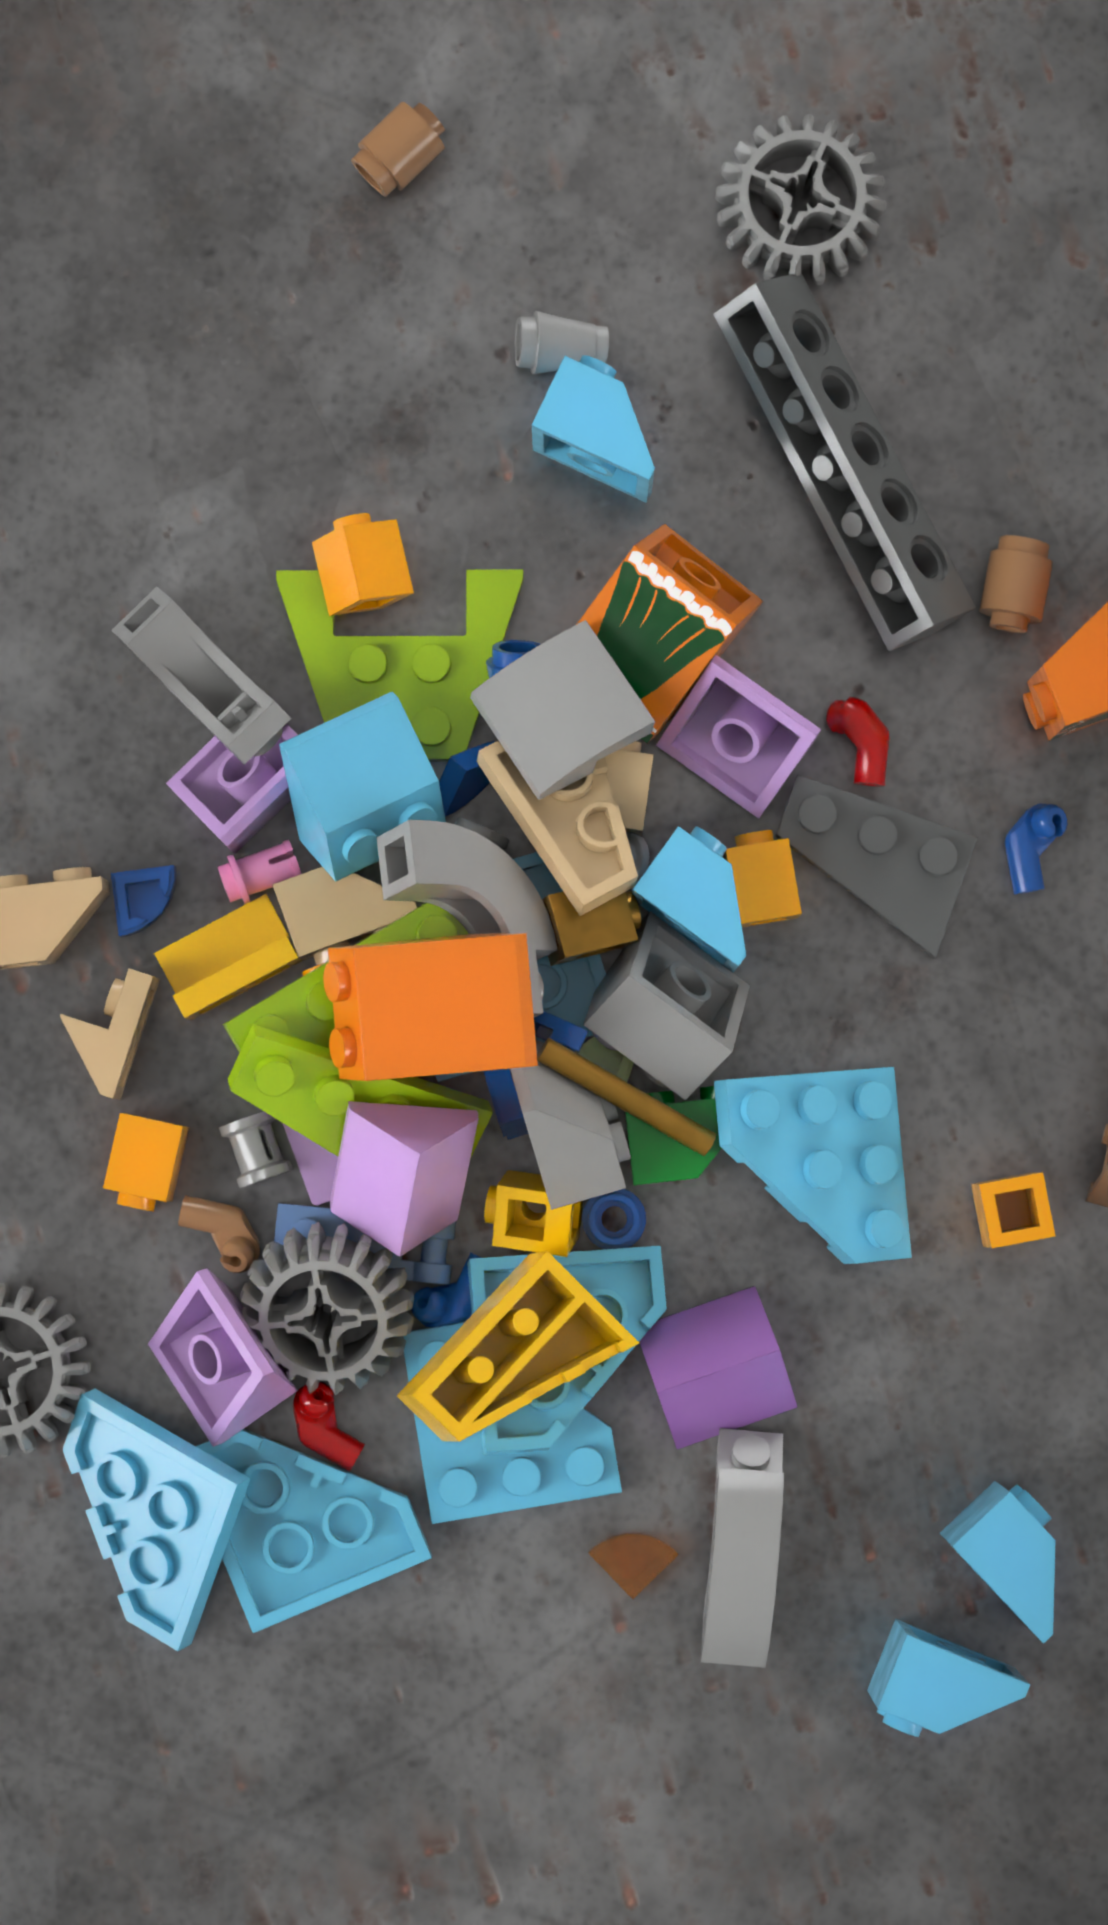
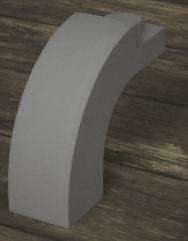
M157 586L111 630L244 765L253 756H260L268 752L280 739L283 732L282 728L292 719L269 695L248 678L187 614Z
M407 820L378 836L377 847L383 900L418 901L436 905L453 915L469 934L527 933L534 1017L543 1014L544 984L538 972L537 960L557 951V944L544 902L529 877L515 860L484 836L465 827L447 822Z
M719 1429L713 1532L704 1602L701 1662L766 1668L775 1606L784 1489L782 1433Z

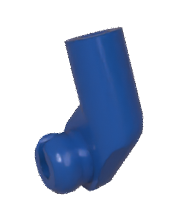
M1039 803L1028 808L1006 834L1005 850L1014 895L1045 889L1039 857L1056 837H1060L1065 833L1068 826L1066 813L1056 804Z
M470 1252L457 1282L434 1288L424 1287L414 1294V1303L411 1309L413 1316L424 1326L430 1328L467 1321L472 1315L467 1262L469 1259L482 1257Z

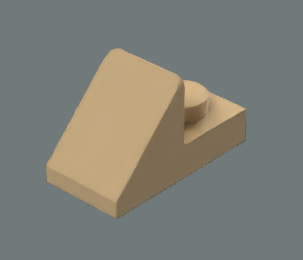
M129 968L125 981L115 978L104 1008V1015L112 1017L109 1029L60 1014L62 1022L100 1095L121 1100L160 979Z

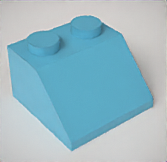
M582 355L578 362L564 356L532 423L533 451L647 503L652 493L655 467L624 383L614 378L617 373L614 368L596 358Z
M393 692L385 694L279 744L299 840L335 882L378 862L377 837L405 821L430 820L446 822L439 780L399 698Z
M678 826L635 885L632 894L635 896L639 906L648 912L651 911L724 967L734 972L746 957V949L732 864L722 858L727 847L698 826H695L690 834Z
M994 1481L940 1532V1535L1044 1644L1053 1635L1056 1540L1044 1528L1052 1518L1018 1484L1009 1491Z
M895 1619L867 1691L878 1709L877 1713L884 1716L883 1723L906 1734L919 1737L922 1728L941 1734L1025 1698L1030 1684L1011 1665Z

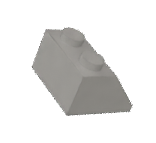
M650 911L641 921L640 928L636 929L638 940L623 948L595 990L583 1026L592 1031L595 1038L603 1046L619 1051L641 1067L652 1082L660 1087L669 1088L686 1100L733 1052L750 985Z
M536 1040L537 1055L544 1044ZM539 1061L538 1066L510 1068L551 1210L626 1188L619 1162L631 1159L630 1151L621 1121L608 1125V1122L619 1119L616 1106Z

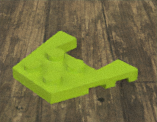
M523 569L466 570V635L335 636V615L329 616L319 571L276 570V581L324 723L393 692L399 698L429 762H448L450 756L469 749L480 716V712L470 699L471 693L489 679L486 660L492 657V646L505 640L509 623L524 583Z

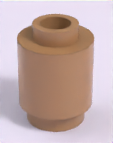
M400 102L358 143L360 151L351 161L363 178L376 191L386 197L395 188L402 191L445 149L439 137L445 131V128L439 119L422 103L419 102L412 108L405 102Z
M1000 536L998 548L990 551L979 612L991 617L990 627L1007 632L1026 633L1028 624L1042 622L1053 567V561L1048 559L1049 544L1021 536Z

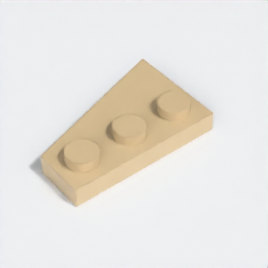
M499 740L479 750L477 757L478 765L580 916L635 887L638 874L619 805H615L606 773L608 766L605 757L596 762L593 773L538 800Z

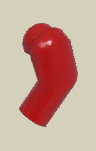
M856 697L834 701L827 710L826 721L832 732L845 734L857 747L853 783L862 786L884 787L890 740L888 728L866 701Z
M320 1381L318 1388L310 1394L305 1384L296 1392L292 1406L298 1439L305 1447L350 1472L365 1443L337 1428L334 1393L326 1383Z

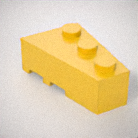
M548 1251L528 1254L398 1393L397 1397L442 1441L460 1442L528 1405L532 1400L557 1386L581 1376L599 1363L639 1344V1342Z

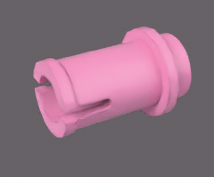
M289 839L283 841L282 844L235 860L233 855L227 856L229 863L217 867L230 903L242 899L244 904L249 903L250 895L272 888L275 883L302 874L296 856L293 855V848Z

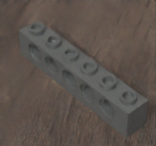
M802 273L797 277L789 274L755 283L713 314L888 651L890 652L933 635L976 609Z

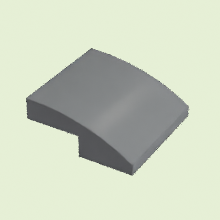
M586 620L527 652L472 691L470 697L538 800L593 773L598 760L651 734L655 724V720Z

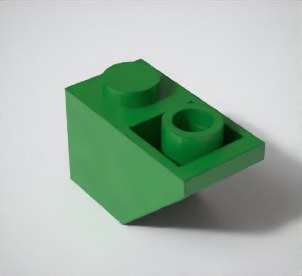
M714 1086L699 1088L701 1100L675 1103L673 1091L646 1093L717 1134L712 1147L705 1156L698 1154L624 1111L628 1148L631 1155L632 1185L699 1178L722 1149L719 1146Z

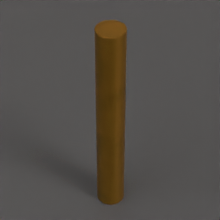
M551 1038L545 1041L537 1055V1061L702 1156L708 1153L716 1139V1133Z

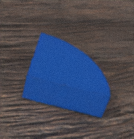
M495 741L486 742L450 756L439 780L445 817L469 803L490 783L478 765L477 757L479 750Z
M175 865L111 873L119 937L131 936L145 930L165 912L175 891L177 876Z
M543 1011V1014L534 1017L536 1037L544 1041L551 1038L575 1053L580 1052L588 1035L587 1030Z
M510 1069L483 1071L503 1137L507 1136L509 1140L529 1134Z

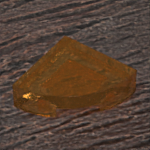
M643 1533L617 1534L600 1541L588 1550L590 1556L632 1599L679 1555L678 1551L665 1541Z

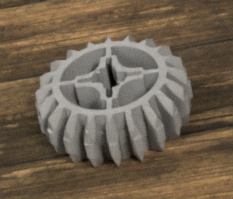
M810 113L805 114L800 130L792 131L790 120L787 116L783 115L777 119V136L773 137L766 127L758 125L754 128L753 132L757 148L748 142L740 140L734 147V154L740 163L734 161L723 163L721 176L731 184H724L716 189V201L729 206L718 212V226L725 228L737 227L726 238V245L730 250L741 248L747 244L750 246L742 259V265L745 268L750 269L755 266L761 258L767 261L763 275L765 280L775 278L779 267L789 270V274H793L795 277L801 275V270H809L811 281L814 285H822L825 281L824 265L828 264L839 277L846 275L849 265L845 254L855 260L863 261L867 256L868 248L862 239L877 240L879 237L881 226L871 218L883 216L886 211L887 202L872 195L883 190L885 185L884 176L865 174L875 164L876 157L874 153L865 152L855 157L853 153L859 145L860 137L857 133L847 135L842 142L837 141L835 138L839 124L835 119L829 120L825 126L824 133L813 131L815 122L813 115ZM789 157H807L802 168L794 173L785 174L772 170L768 175L762 172L766 167L778 160ZM826 165L833 168L845 182L850 193L852 210L839 205L841 198L828 192L823 185L822 176ZM813 178L809 191L811 195L809 205L807 203L805 211H798L793 224H789L793 209L791 207L792 196L795 199L796 191H803L808 179ZM749 192L763 197L762 204L773 209L778 215L780 223L775 238L769 235L755 219L750 206ZM833 226L841 230L831 239L816 245H794L800 233L809 228H820L829 232Z
M318 1221L311 1225L308 1239L293 1227L286 1232L283 1240L284 1245L273 1240L269 1242L262 1254L264 1260L257 1259L252 1262L247 1274L251 1281L244 1283L240 1293L241 1302L247 1305L243 1308L242 1314L249 1328L256 1330L261 1344L269 1350L274 1362L285 1367L284 1373L288 1381L295 1380L296 1375L307 1378L306 1386L309 1394L318 1388L320 1380L328 1381L330 1388L337 1395L343 1391L347 1377L360 1390L368 1384L370 1371L382 1377L389 1370L390 1357L398 1358V1356L402 1355L406 1345V1340L403 1336L411 1333L414 1322L412 1315L407 1312L412 1309L414 1303L413 1291L402 1288L407 1279L405 1267L388 1268L393 1253L387 1248L381 1249L376 1253L371 1252L369 1248L372 1238L366 1234L361 1235L358 1242L347 1239L349 1232L345 1222L337 1226L334 1237L326 1236L324 1228ZM311 1271L312 1276L307 1288L293 1290L291 1296L278 1297V1289L288 1279L300 1273ZM340 1274H343L351 1278L358 1284L350 1283L344 1280V1278ZM322 1293L323 1305L318 1308L317 1303ZM324 1304L332 1306L330 1312L335 1309L337 1310L334 1323H332L331 1313L323 1311ZM365 1320L378 1321L376 1327L365 1337L353 1343L343 1345L342 1340L347 1329L361 1327ZM299 1333L310 1337L312 1341L304 1338Z
M6 1282L0 1283V1316L14 1318L29 1325L41 1336L46 1345L29 1350L19 1349L11 1344L5 1330H0V1352L4 1353L3 1361L11 1358L14 1362L25 1358L31 1359L30 1364L17 1368V1372L8 1376L10 1387L1 1386L3 1378L0 1379V1410H6L9 1422H0V1458H5L11 1454L12 1437L14 1436L23 1453L27 1454L36 1449V1439L33 1429H36L41 1437L48 1442L55 1440L59 1433L50 1417L53 1415L62 1422L71 1423L75 1417V1411L63 1402L64 1398L79 1400L81 1394L87 1392V1389L83 1386L70 1383L71 1375H83L91 1370L89 1362H71L69 1352L80 1350L87 1345L85 1337H76L65 1342L61 1332L70 1328L75 1323V1318L72 1314H66L52 1323L48 1317L56 1307L57 1300L52 1296L46 1297L35 1310L31 1308L34 1288L26 1285L21 1287L17 1293L15 1303H12L10 1288ZM52 1363L53 1376L48 1395L42 1405L29 1416L25 1402L28 1400L25 1388L27 1377L33 1370Z

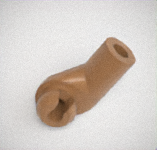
M185 1195L179 1214L178 1226L211 1233L222 1255L220 1262L226 1270L232 1273H242L249 1270L252 1262L257 1260L260 1255V1242L245 1212L237 1206Z

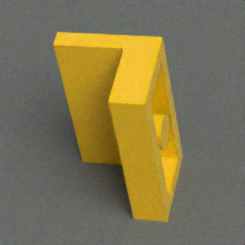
M267 894L154 953L175 992L172 996L183 1017L190 1021L302 962Z

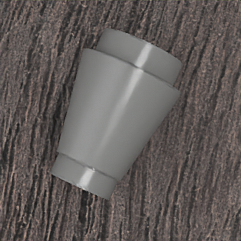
M536 310L533 312L532 317L519 316L517 319L515 330L516 367L530 368L532 374L552 372L558 370L564 356L579 362L582 355L596 358L604 363L607 362L609 351V332L607 326H595V324Z

